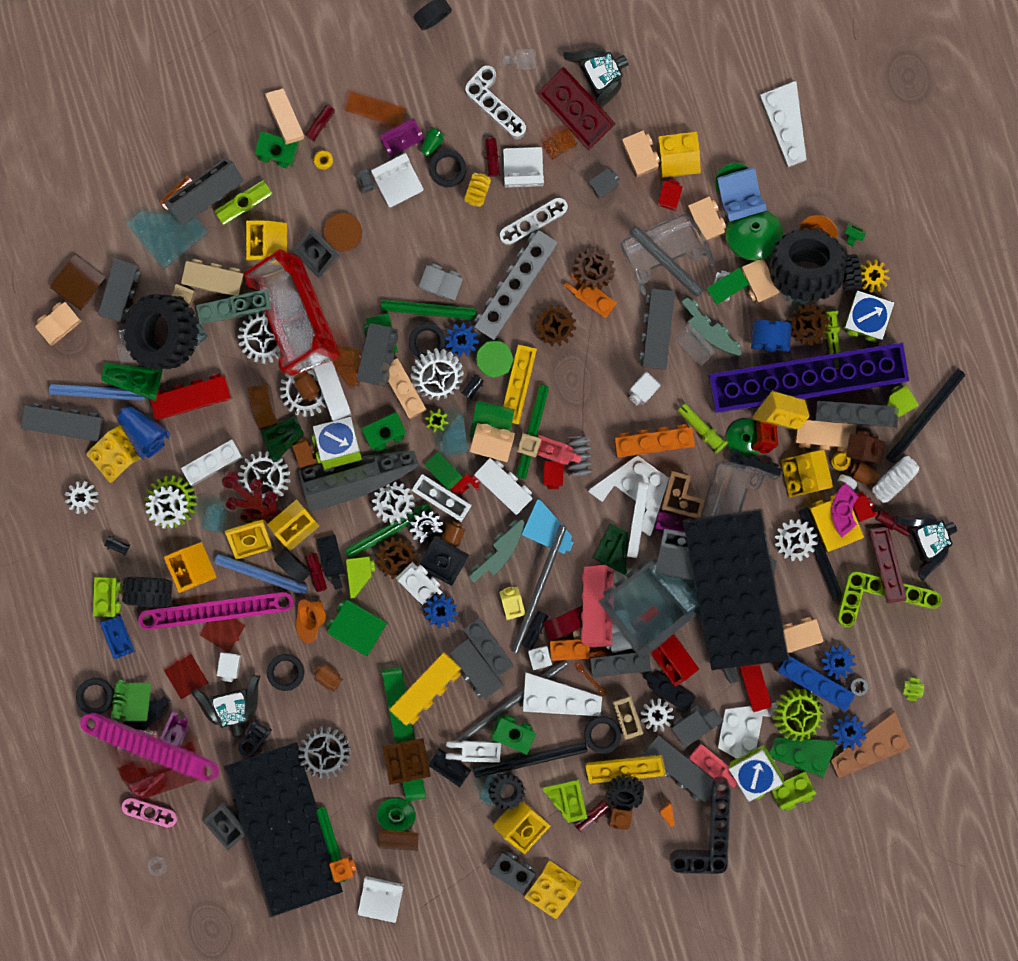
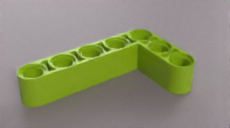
M851 572L847 575L836 617L839 625L851 627L855 624L863 592L885 597L880 577L861 572ZM854 575H858L861 579L858 586H854L851 583V578ZM873 580L879 582V588L876 591L870 588V583ZM903 583L907 600L902 602L931 609L940 606L942 598L939 593ZM912 589L917 592V597L913 601L908 598V592ZM849 594H853L856 598L855 603L849 605L846 601ZM931 594L936 598V602L933 605L927 603V597ZM844 613H849L851 616V620L847 624L841 620Z

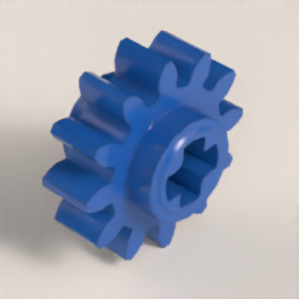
M462 323L461 328L454 324V331L447 330L451 336L445 337L446 341H450L446 348L452 347L451 352L455 354L457 351L459 358L462 357L464 352L469 357L470 349L476 351L473 344H479L478 340H474L478 333H471L472 326L465 329V323ZM460 336L462 338V336H465L467 343L459 345L457 337Z
M442 594L441 599L438 600V597L434 595V602L427 601L430 608H424V611L429 612L425 619H432L430 625H433L435 622L438 623V629H440L442 623L449 627V620L455 622L452 615H458L457 611H453L457 604H450L452 597L445 600V595ZM438 606L440 608L442 606L446 608L444 610L446 613L445 616H437L438 611L436 610V608Z
M842 645L838 646V650L830 646L831 653L824 651L827 658L821 659L822 662L826 663L822 670L829 669L827 676L830 677L834 673L836 680L839 679L840 674L843 678H847L846 672L853 673L850 666L856 665V663L851 662L855 655H848L849 648L842 651ZM835 658L843 659L841 661L843 662L842 666L835 667Z
M846 715L844 722L838 719V725L840 726H833V730L837 731V733H834L832 738H838L836 745L842 743L843 750L850 746V749L853 751L855 744L858 747L862 746L860 740L866 741L867 737L862 734L867 732V728H861L863 721L857 723L856 716L849 720L848 715ZM848 729L852 730V734H854L851 737L847 736Z

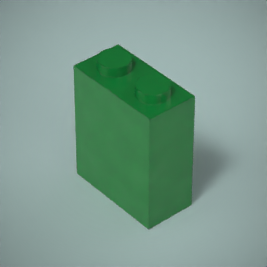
M348 599L345 602L341 601L336 609L338 612L335 619L331 618L326 626L329 629L327 634L368 657L386 627L387 622Z

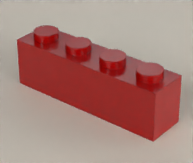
M215 374L209 377L210 380L204 382L202 379L192 381L190 386L184 387L181 384L172 387V391L165 392V390L158 391L156 401L150 399L155 419L162 420L232 400L226 376Z
M652 606L629 623L634 632H637L658 615L659 612ZM674 634L650 652L675 687L699 670V667Z

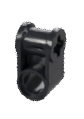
M256 718L239 743V752L244 756L253 755L269 736L272 729H267ZM245 742H251L253 745V750L250 753L243 750Z

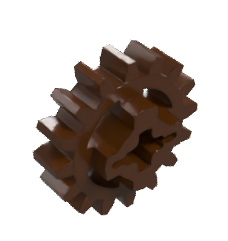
M587 248L585 254L580 252L579 258L576 257L574 260L575 265L572 270L577 272L573 276L580 278L577 282L578 284L585 283V289L589 285L591 290H594L596 286L601 290L603 284L608 286L609 280H612L614 277L612 273L615 272V268L611 267L614 261L608 260L610 254L603 255L604 250L598 253L596 248L592 252ZM586 260L585 266L582 268V263ZM604 270H606V274H605V276L602 278V275H603L602 272H604Z
M807 303L806 308L799 306V312L793 311L795 317H791L789 320L793 321L791 328L794 331L791 332V335H797L795 341L799 342L802 340V345H806L809 342L810 346H814V341L818 344L821 343V337L827 339L825 332H831L827 325L832 324V322L826 320L830 315L823 314L824 308L821 307L818 310V305L816 304L811 308V305ZM807 312H814L810 316L804 315ZM805 320L811 321L814 329L808 328L809 325ZM810 333L816 334V336L811 338L806 337Z
M559 304L556 309H553L552 305H549L548 311L543 308L544 314H537L540 320L534 322V324L539 325L535 329V332H540L538 339L544 338V344L548 341L551 342V347L556 342L559 347L561 346V341L568 343L567 337L573 338L574 335L571 331L576 330V327L572 326L576 319H570L573 313L567 314V307L560 310ZM556 313L563 315L566 319L558 318ZM549 315L550 320L548 323L542 325L544 318ZM553 317L556 323L561 325L558 327V334L554 328H550L553 323ZM568 327L566 334L561 336L562 329ZM544 332L552 333L554 338L548 337Z
M392 538V543L384 541L386 546H379L382 552L376 553V556L380 557V560H377L376 563L382 565L379 571L385 570V577L391 574V579H394L395 575H399L402 572H398L399 566L402 564H408L409 566L412 562L414 564L418 563L414 560V557L418 556V554L412 553L415 547L409 548V541L402 543V538H399L398 542ZM396 545L393 552L385 553L388 548ZM403 547L408 551L410 558L404 556L402 552ZM396 553H399V557L406 559V561H398L397 564H394V560L388 558V556H395ZM384 559L390 562L391 570L386 567Z

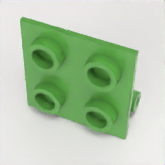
M117 680V683L114 685L115 691L112 701L111 720L147 721L152 683H125L124 680Z

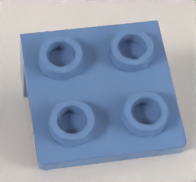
M754 167L717 178L724 213L729 221L767 211L766 204L760 195Z

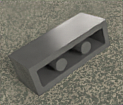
M114 260L98 312L99 316L123 323L127 312L130 313V308H128L129 302L133 301L136 290L133 289L135 282H139L141 277L140 267L121 260Z
M369 323L357 381L382 387L386 386L390 378V364L394 360V346L398 342L397 329Z
M480 618L464 628V631L497 677L514 666Z
M469 639L450 652L451 658L463 670L461 673L467 683L471 681L475 686L473 691L479 699L482 696L484 699H487L504 686Z
M636 652L590 658L593 678L651 671L649 654L642 658Z

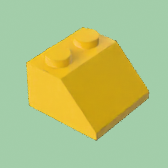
M697 132L658 137L662 178L701 173Z
M772 391L752 418L753 420L775 426L800 430L809 419V413L805 400Z
M523 801L518 804V807H513L511 810L507 809L492 826L505 840L525 855L551 825Z

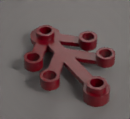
M228 471L224 474L222 479L223 486L227 489L233 488L246 499L241 500L229 497L225 504L226 508L235 510L237 507L260 511L252 512L249 509H244L240 515V519L243 522H250L251 519H263L269 523L282 512L276 507L277 494L273 491H268L264 497L268 507L263 504L261 490L263 483L261 480L253 479L249 487L254 493L253 496L238 483L239 476L237 473Z

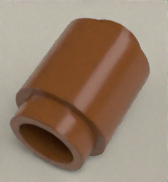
M307 371L293 378L295 381L294 385L303 400L308 399V401H312L319 396L318 392L320 389L312 375L308 374Z
M862 461L854 463L849 472L852 474V479L872 487L875 486L880 476L877 469Z
M453 520L452 523H447L441 539L454 547H459L465 529L462 528L463 524Z
M327 664L324 666L319 665L313 673L316 675L314 680L327 690L331 689L333 692L343 680L340 674Z

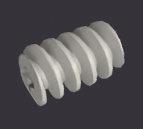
M585 436L566 437L572 440L567 443V445L574 448L572 453L582 456L580 463L569 460L573 465L568 466V470L573 471V473L568 474V476H587V474L592 472L591 469L586 468L592 465V462L586 460L592 456L586 453L587 450L591 449V446L586 445L591 439Z

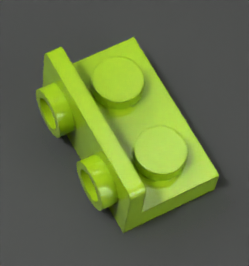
M94 577L93 616L117 617L118 613H121V602L118 601V594L122 592V583L119 582V578Z
M805 771L784 780L779 789L772 791L779 809H785V811L795 808V804L803 801V803L814 799L813 795L817 794Z

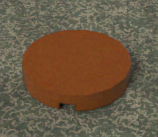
M338 213L327 220L324 226V237L334 250L347 252L353 250L360 243L362 227L356 217L349 213Z

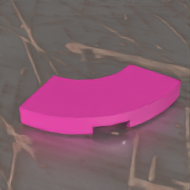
M847 483L840 487L832 504L833 524L841 538L857 525L853 519L852 509L859 497Z

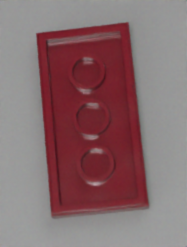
M562 67L537 93L588 151L616 125L565 67Z

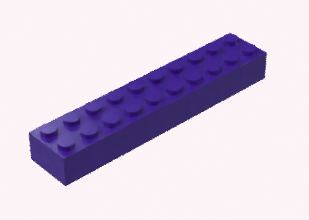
M903 343L708 375L715 414L760 407L772 391L799 399H809L909 381ZM836 358L839 359L840 368L838 370H835L836 366L833 360Z

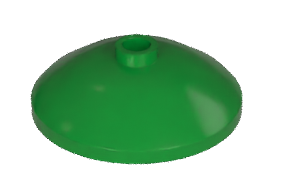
M768 210L733 221L728 220L725 228V239L729 248L739 257L754 261L771 257L775 243L783 236V227L779 219Z

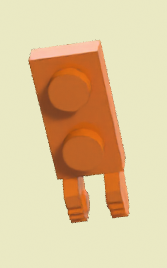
M572 272L570 276L574 281L578 282L580 278L574 277L575 273ZM565 282L563 284L567 290L575 295L574 297L605 319L617 304V302L596 287L594 290H591V286L588 285L585 289V283L583 282L580 283L582 286L578 291L569 283Z
M581 639L550 641L551 661L590 659V657L606 656L603 651L590 652V647L582 644Z

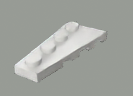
M794 81L760 95L788 168L807 160L797 83Z
M525 672L523 712L601 716L602 696Z

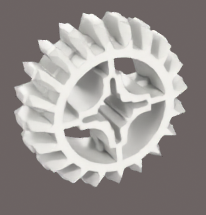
M263 311L262 317H260L259 313H255L256 319L249 315L248 318L251 322L248 324L244 320L242 323L247 327L245 329L239 328V331L244 332V335H238L239 339H244V341L239 343V346H246L242 352L247 353L250 351L247 358L251 359L255 355L254 362L256 363L260 357L263 364L266 363V358L272 363V356L274 355L279 359L280 356L277 353L280 349L278 345L272 351L267 352L269 343L276 341L274 334L268 331L267 322L269 321L265 311ZM261 322L259 332L249 334L252 327ZM285 328V332L288 333L290 331L289 328ZM265 331L267 336L269 335L273 338L266 339L263 343V340H259L258 337L263 336ZM249 340L260 343L261 353L251 348Z
M436 348L434 353L427 350L426 356L420 354L421 360L415 359L417 366H412L411 368L413 371L411 378L414 379L412 384L416 386V391L418 393L421 392L423 397L428 395L430 400L435 396L438 401L442 395L447 399V393L454 395L453 388L459 389L457 383H462L463 380L460 376L464 374L463 370H461L462 364L458 362V357H453L452 352L446 354L445 349H442L439 353ZM436 362H443V363H446V364H448V365H447V366H446V365H441V366H440V365H437ZM430 365L429 370L424 372L425 369ZM435 368L437 372H439L440 374L438 375L440 380H438L437 376H435ZM450 376L449 380L444 383L445 379ZM426 383H428V384L435 383V384H437L438 386H429V385H427Z
M314 368L307 370V373L311 374L315 382H317L318 379ZM287 373L285 374L289 380H281V383L285 384L286 387H280V391H286V394H282L280 397L281 399H288L283 404L284 406L291 404L288 409L290 412L297 408L295 411L296 415H299L302 410L304 417L307 416V411H310V415L314 416V409L321 413L322 411L319 406L327 407L323 402L325 399L323 393H321L320 398L314 399L316 403L311 406L299 405L303 401L299 392L293 401L290 388L292 383H295L293 378L296 375L290 376Z
M261 451L258 452L259 458L257 459L254 454H251L253 460L251 462L246 458L244 461L248 466H240L245 472H238V476H244V479L239 480L238 483H244L245 486L243 487L254 496L253 491L249 487L250 470H253L256 474V479L261 480V476L257 470L263 474L267 472V479L271 485L268 482L265 483V481H263V485L269 486L273 492L283 497L284 494L280 490L282 488L288 490V487L284 486V482L290 483L291 481L290 479H285V476L290 475V472L283 471L288 467L287 464L280 465L283 459L280 458L278 461L273 462L269 458L270 454L268 451H266L265 457H263ZM264 461L273 463L266 470H261L256 466L257 463ZM276 469L279 470L280 474L278 486L272 480V475Z
M909 456L902 458L872 488L875 497L883 503L888 502L913 479L919 471V466Z

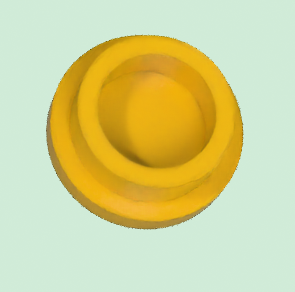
M840 451L832 456L831 464L834 469L844 471L850 466L851 459L846 457V452Z

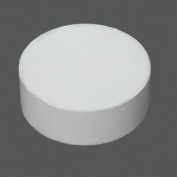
M844 474L840 475L837 480L840 485L847 483L853 491L857 486V482Z

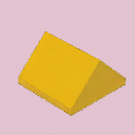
M263 519L225 530L236 560L273 549L267 525Z

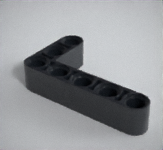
M719 776L712 781L709 850L678 849L670 854V863L674 872L721 874L726 871L728 866L731 790L729 781L725 777ZM719 785L726 786L722 791L716 789ZM718 804L725 805L723 809L715 808ZM719 822L724 823V826L721 828L715 827ZM717 841L724 842L721 846L714 845ZM676 859L684 860L681 864L674 862ZM697 859L703 860L701 864L694 863ZM718 859L723 861L719 865L713 863L715 860Z

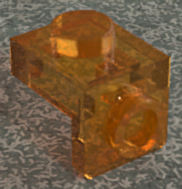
M568 128L551 136L543 143L545 151L552 160L578 145Z

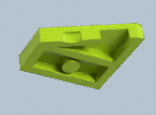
M580 780L543 788L544 793L550 798L568 823L588 819Z

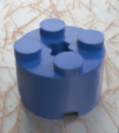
M769 320L753 321L751 349L762 350V348H765V352H776V349H778V351L789 352L791 323L782 321L769 322Z

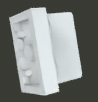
M541 147L506 148L503 150L505 188L544 186Z
M406 153L371 170L390 208L424 190Z
M366 876L358 915L395 923L404 884Z

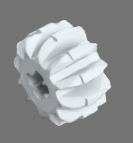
M79 481L75 483L76 488L70 485L69 489L72 493H65L66 496H71V499H67L65 502L67 504L73 503L69 509L73 510L76 508L77 514H80L81 510H83L84 514H87V506L94 510L95 507L91 503H98L97 499H93V496H97L98 492L91 493L94 485H90L87 488L88 482L86 481L83 482L82 487ZM79 493L86 495L84 497L86 498L85 501H78L80 498L78 497Z
M651 699V707L647 704L643 705L648 711L640 712L641 715H647L641 721L642 723L649 721L646 725L647 729L653 724L654 732L657 731L658 725L661 731H664L665 729L662 724L665 723L667 726H670L671 724L666 720L674 719V716L667 715L673 709L668 708L665 710L668 702H664L660 706L661 699H657V705ZM655 710H659L662 718L655 720L652 713H656Z

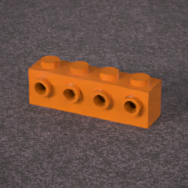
M687 424L677 425L675 430H668V427L657 428V432L649 433V430L637 431L638 435L630 436L629 432L620 433L618 438H614L617 458L695 447L693 428H688Z

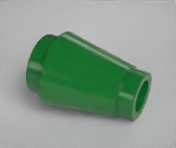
M431 127L426 132L420 152L430 157L444 140L445 134Z

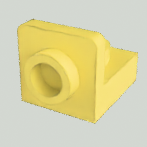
M507 587L499 592L507 620L525 615L518 587Z

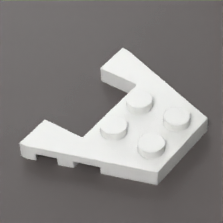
M637 455L592 487L588 492L603 502L615 486L636 501L639 482L649 483L645 507L647 511L644 513L642 531L650 536L669 478Z
M771 703V708L754 713L751 706L725 709L717 747L735 758H739L756 749L763 716L772 718L773 715H777L773 708H778L779 705Z

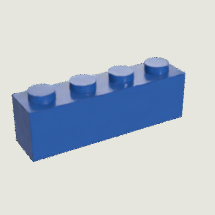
M790 656L789 660L781 661L776 669V672L843 711L847 710L856 695Z

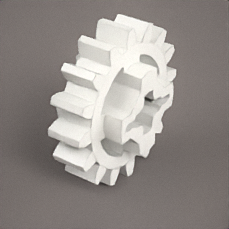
M394 482L393 486L388 484L385 489L383 487L380 488V493H374L377 499L372 500V502L377 506L373 507V510L375 512L379 511L376 516L378 518L383 516L382 521L384 523L389 519L391 525L394 524L395 520L401 524V518L408 520L407 513L413 514L410 507H415V504L411 502L414 496L408 495L411 491L409 488L404 490V484L398 487L397 482ZM394 491L401 492V493L403 494V496H402V495H399V496L396 495V494L394 493ZM392 497H393V498L395 499V501H396V503H395V505H396V506H395L396 510H395V509L392 507V505H391V504H392ZM391 511L393 515H388L385 512Z
M169 486L168 491H166L165 487H161V492L154 490L155 496L149 495L152 501L151 503H146L147 506H150L146 513L152 514L149 520H156V526L162 523V528L166 529L167 524H169L170 528H174V523L181 525L180 518L186 519L183 514L184 512H189L185 508V505L189 504V502L183 501L186 496L185 494L178 495L179 489L173 492V487ZM171 494L168 499L162 500L159 498L162 495ZM177 499L180 503V510L176 507ZM170 502V507L173 511L164 512L165 508L160 503L169 504ZM155 505H157L159 509L158 516L155 512ZM167 516H175L174 519L165 521Z
M791 519L790 525L784 522V529L778 528L777 531L780 535L775 536V538L779 539V542L775 546L781 547L778 551L779 553L785 552V559L791 556V561H795L796 557H798L799 561H802L803 555L808 558L810 557L808 552L815 551L812 545L818 544V542L813 541L817 534H812L814 527H807L809 522L801 524V519H798L794 523V520ZM792 527H799L797 532L792 533L788 531ZM805 533L808 534L809 542L805 540ZM799 535L798 540L800 541V543H797L793 546L794 540L792 539V537H796ZM784 538L787 539V548L784 545ZM796 548L804 549L801 553H793Z

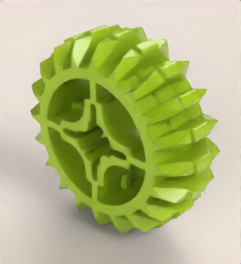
M172 475L171 481H169L168 476H164V483L158 478V486L154 483L150 485L157 491H160L161 487H165L166 491H168L171 485L179 487L186 495L183 501L189 502L185 508L191 513L196 512L194 509H191V505L197 506L198 503L192 502V499L197 498V495H190L195 489L193 487L187 489L189 486L188 481L182 485V477L176 482V476ZM146 491V493L151 494V496H155L154 491ZM165 494L162 500L168 499L171 494ZM149 497L144 499L145 501H150V503L152 501ZM162 504L169 511H173L169 504ZM155 505V512H156V514H157V516H158V513H159V511H158V509H157L158 506ZM184 512L183 515L186 519L191 520V516L188 515L189 512ZM171 515V518L166 517L165 521L172 520L175 516ZM180 518L181 524L184 525L185 520Z
M794 688L793 692L788 690L786 691L787 696L780 695L782 701H775L779 706L778 708H773L777 715H773L772 718L778 720L774 723V726L779 727L778 732L784 733L783 736L785 738L790 737L792 741L796 739L803 741L804 737L810 739V733L816 735L815 728H821L818 724L819 721H824L820 715L825 712L819 710L823 704L818 702L819 697L813 696L814 693L811 691L807 692L803 688L800 691ZM801 699H804L809 704L811 710L804 709ZM792 703L791 709L787 711L789 705ZM799 712L804 713V714L798 715L797 717H794V716H796V714H799ZM808 718H810L809 722H808L807 725L805 726L806 720H807ZM786 719L793 721L796 730H792L788 726Z

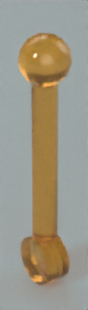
M577 665L576 670L581 672L599 690L601 696H605L607 694L606 689L601 688L584 670L583 665Z

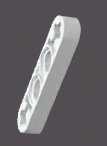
M556 198L503 228L500 232L501 242L505 245H512L563 216L567 211V202L562 198ZM555 203H563V211L556 210L553 212L555 216L551 217L550 212L546 208L550 207V210L556 207ZM541 211L545 212L548 216L545 222H539L536 218V215ZM523 221H527L531 225L530 230L527 232H523L520 229V223ZM516 226L521 236L517 237L516 233L512 236L511 241L508 239L504 240L505 232H514L515 229L512 227Z
M639 482L628 557L637 558L649 483Z

